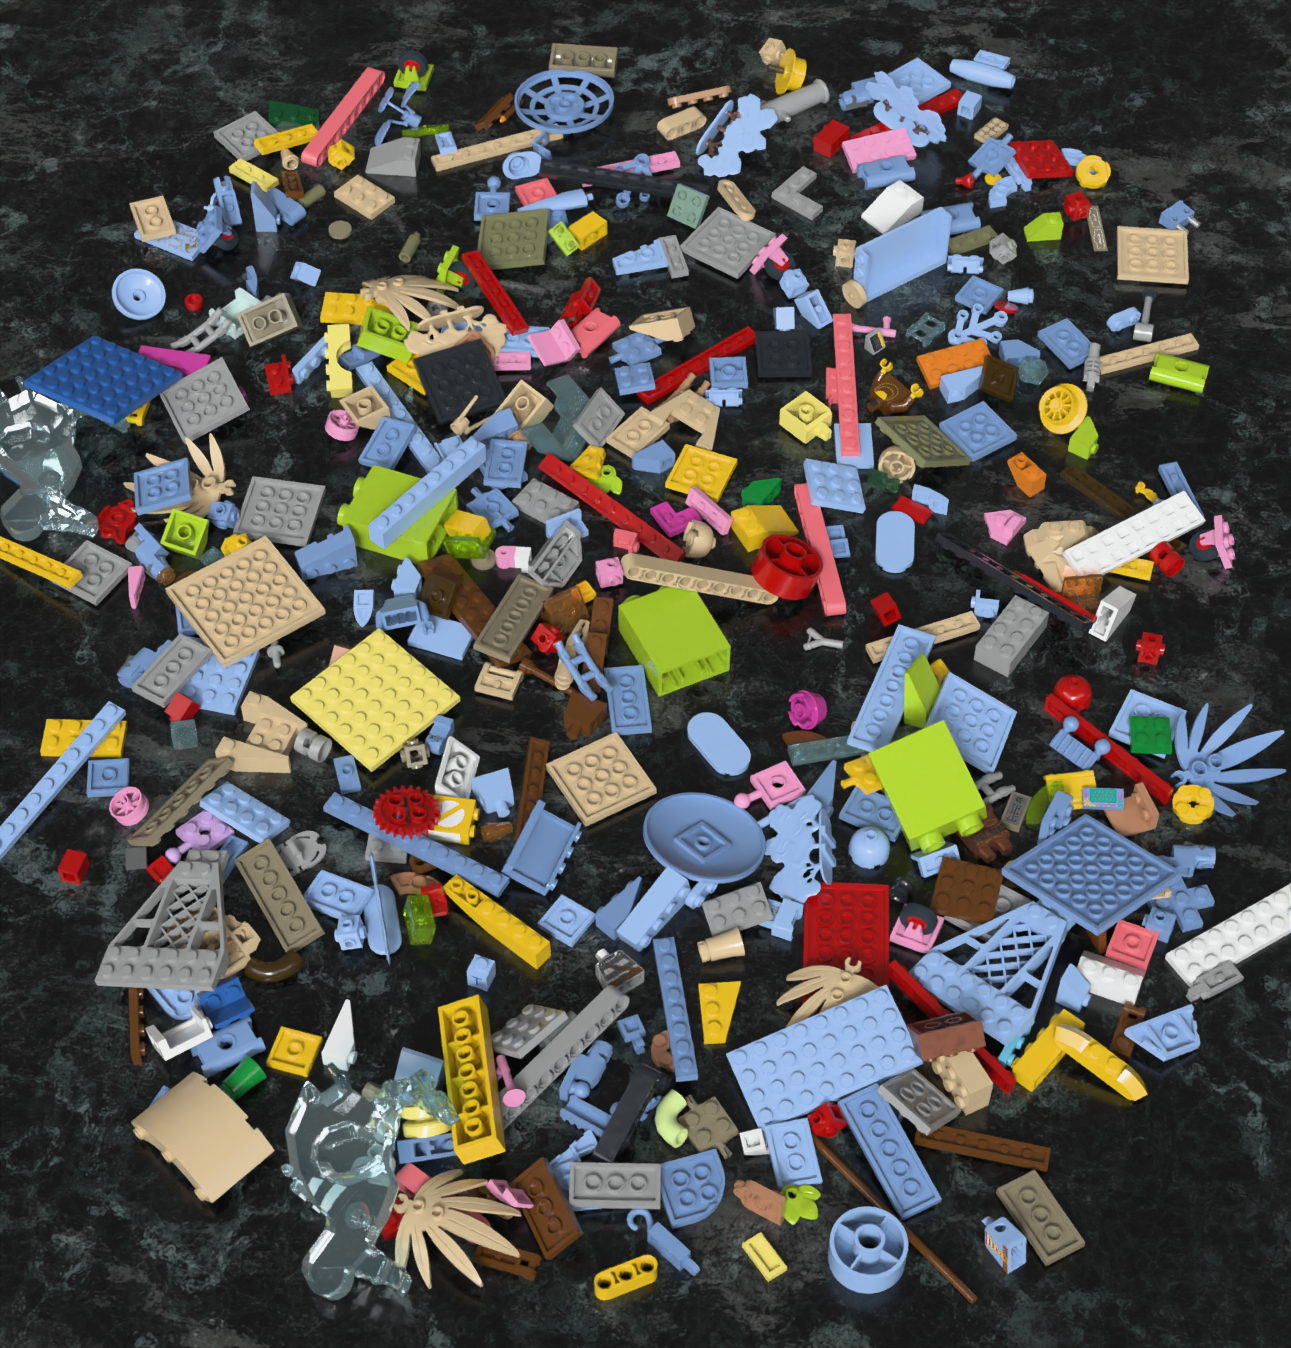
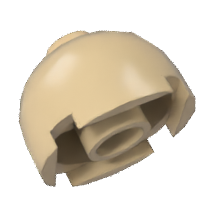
M894 445L885 449L880 455L878 470L884 480L890 483H902L903 480L907 478L909 480L913 476L915 460L906 455L899 445Z
M692 520V522L687 524L683 536V541H686V547L682 546V550L686 552L684 557L696 559L705 557L715 547L716 539L713 538V531L706 523Z

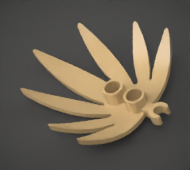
M399 275L392 278L387 276L378 278L376 281L374 279L362 282L363 289H360V296L365 297V301L375 298L377 303H385L408 331H410V322L403 306L423 320L431 317L429 312L418 301L409 296L440 303L453 309L459 307L449 297L426 289L439 288L459 292L457 287L442 281L429 279L425 276Z
M211 433L209 434L210 455L214 471L199 448L190 439L185 438L193 460L205 476V478H202L190 471L192 500L145 514L171 513L174 508L180 511L185 510L183 512L203 518L209 514L212 502L220 501L221 494L228 496L234 494L231 487H236V484L233 480L225 481L224 459ZM146 454L148 460L155 466L170 463V461ZM123 483L126 488L135 492L134 483ZM131 508L133 512H136V508Z
M848 957L845 960V971L836 967L818 965L802 968L789 974L786 977V981H808L795 986L777 1000V1006L823 987L798 1009L787 1024V1028L810 1018L824 1000L826 1001L820 1013L879 987L870 980L855 975L861 970V961H858L856 966H851V958Z
M461 1169L446 1171L434 1176L419 1189L413 1201L409 1200L407 1195L399 1194L398 1197L403 1204L392 1205L397 1213H405L399 1225L395 1243V1262L399 1279L402 1281L405 1274L412 1235L413 1253L418 1269L427 1287L431 1289L430 1261L423 1236V1231H427L443 1255L465 1276L482 1287L483 1282L466 1254L444 1231L448 1230L471 1242L519 1258L520 1253L504 1237L486 1224L469 1215L451 1209L521 1216L520 1211L502 1203L483 1198H443L488 1184L486 1179H466L449 1183L463 1174Z

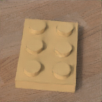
M356 175L334 192L335 198L370 220L395 203L394 196L360 175Z
M163 196L129 203L142 242L176 234L175 226Z
M641 406L606 437V443L632 458V455L637 451L649 447L670 429V423L665 422L663 426L648 418L650 411Z

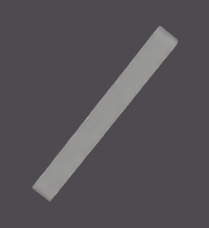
M613 985L607 986L513 1079L515 1088L525 1092L526 1098L522 1104L516 1107L506 1106L503 1103V1097L507 1093V1088L505 1087L499 1092L503 1131L627 1008L629 1004V997Z

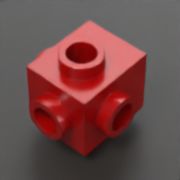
M1079 191L1065 195L1063 208L1072 221L1088 217L1091 204L1083 193Z
M540 623L530 639L538 645V649L541 652L548 654L557 653L558 651L554 643L560 640L563 643L566 636L561 633L562 630L556 625Z
M1143 632L1142 639H1138L1136 651H1139L1138 662L1157 665L1159 655L1163 656L1165 644H1162L1163 635Z
M825 1102L808 1115L811 1123L810 1127L815 1135L826 1138L834 1137L840 1129L848 1124L839 1106L830 1102Z

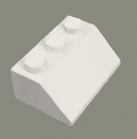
M1085 950L1077 966V970L1091 986L1090 993L1122 1004L1128 1001L1133 1006L1135 1005L1146 971Z

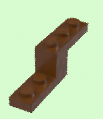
M594 597L590 632H587L586 649L600 672L603 673L605 657L607 658L614 599ZM585 662L582 675L590 671ZM595 677L586 681L594 693L601 694V687L596 682Z

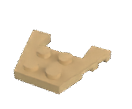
M689 389L651 411L648 418L663 426L670 415L674 416L702 433L695 447L712 451L720 408Z

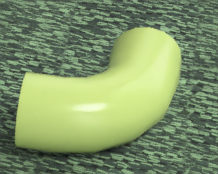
M671 1089L657 1106L655 1124L657 1132L674 1148H677L684 1143L688 1136V1130L677 1122V1116L687 1105V1102L678 1092Z

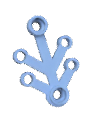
M976 303L971 309L972 316L969 328L963 330L964 322L969 314L966 310H960L957 314L956 328L949 332L948 341L951 345L956 346L974 341L975 339L968 337L974 335L980 337L978 339L983 338L986 345L987 340L997 344L1002 338L1001 333L998 331L989 333L983 330L993 325L1003 327L1008 320L1007 314L1004 311H998L992 318L977 324L979 315L983 311V306Z

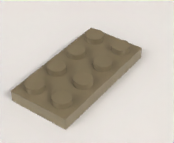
M1036 1170L997 1189L996 1194L1045 1266L1084 1247L1085 1241Z

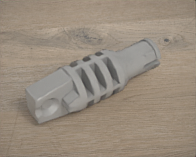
M1097 343L1089 344L1088 358H1086L1084 365L1083 381H1087L1086 391L1089 392L1094 391L1095 382L1099 383L1100 345Z

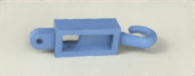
M632 1209L628 1213L627 1223L634 1231L638 1229V1226L633 1223V1218L636 1215H643L647 1223V1242L679 1271L685 1268L693 1276L700 1271L698 1265L690 1258L691 1251L659 1222L654 1225L649 1210Z

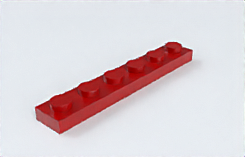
M475 250L463 253L461 259L503 323L507 325L506 327L511 335L527 333L529 326L480 252Z

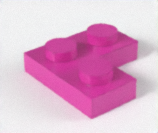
M666 501L650 508L651 515L669 538L684 532L687 524L692 522V520L702 522V518L693 507L675 513Z

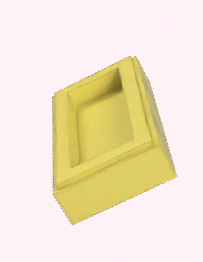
M762 1232L742 1243L743 1249L768 1282L787 1271L786 1264Z

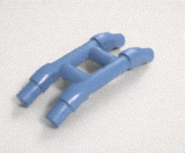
M578 632L571 635L576 651L579 654L570 659L561 640L554 643L562 663L567 667L579 686L580 691L591 701H594L597 695L591 690L586 681L594 677L599 686L604 688L607 693L613 691V686L596 666ZM585 662L590 671L580 675L575 666Z

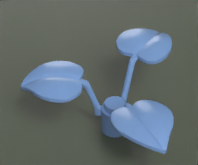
M413 81L408 86L401 103V107L407 109L405 111L389 101L394 89L392 87L388 88L385 97L380 102L378 112H383L388 104L402 113L401 119L403 122L395 120L384 122L376 134V146L381 145L391 123L406 127L410 125L413 128H417L422 117L411 110L406 103L422 84Z

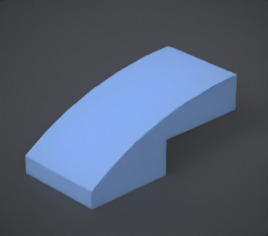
M914 484L912 501L928 505L929 509L934 513L947 515L949 500L945 496L927 487Z

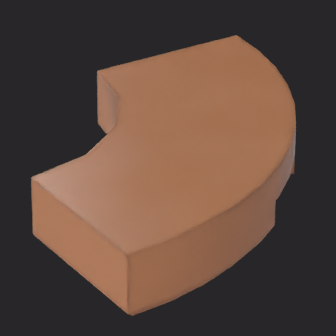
M402 872L390 876V880L399 895L409 893L422 897L420 887L439 883L429 875L424 876L415 872Z

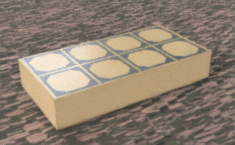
M995 117L977 131L974 138L982 143H985L989 137L996 139L1008 130V124Z

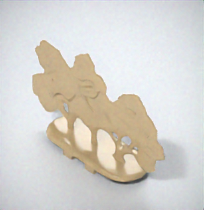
M459 306L453 312L448 313L447 310L439 312V315L421 321L417 325V329L429 332L422 334L417 331H411L408 339L404 340V343L409 352L424 356L451 348L469 333V327L472 330L474 329L472 325L474 324L475 326L479 325L483 329L482 331L474 330L492 347L495 352L494 357H498L501 347L506 341L504 333L507 332V325L499 323L497 317L493 314L485 315L481 322L473 320L483 313L484 307L482 306L469 308ZM468 322L467 327L461 331L456 330L453 326L454 324ZM449 326L443 333H439L436 330L437 328ZM432 334H433V337H434L433 340L430 339V335H432Z

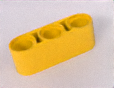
M643 1255L598 1273L594 1279L596 1297L604 1301L610 1300L654 1282L658 1274L657 1260L651 1255ZM644 1267H650V1268H652V1270H651V1271H648V1272H646V1271H644V1270H642V1269H643ZM624 1275H628L631 1278L629 1280H623L621 1277ZM601 1284L610 1285L608 1288L600 1287Z

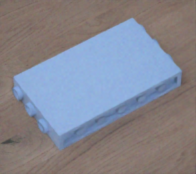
M939 207L856 247L853 280L857 281L865 290L867 302L946 263L952 216L949 212Z

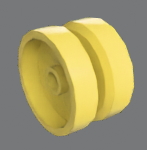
M423 1096L404 1101L399 1105L401 1117L407 1119L402 1125L404 1137L406 1138L431 1137L452 1129L450 1116L445 1114L449 1110L448 1096Z

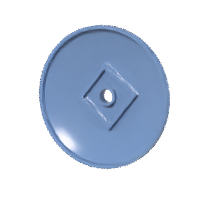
M690 792L665 797L650 808L643 825L645 844L655 859L666 868L668 866L683 877L698 882L728 883L743 879L759 867L765 854V836L757 821L746 810L736 806L735 803L711 794Z

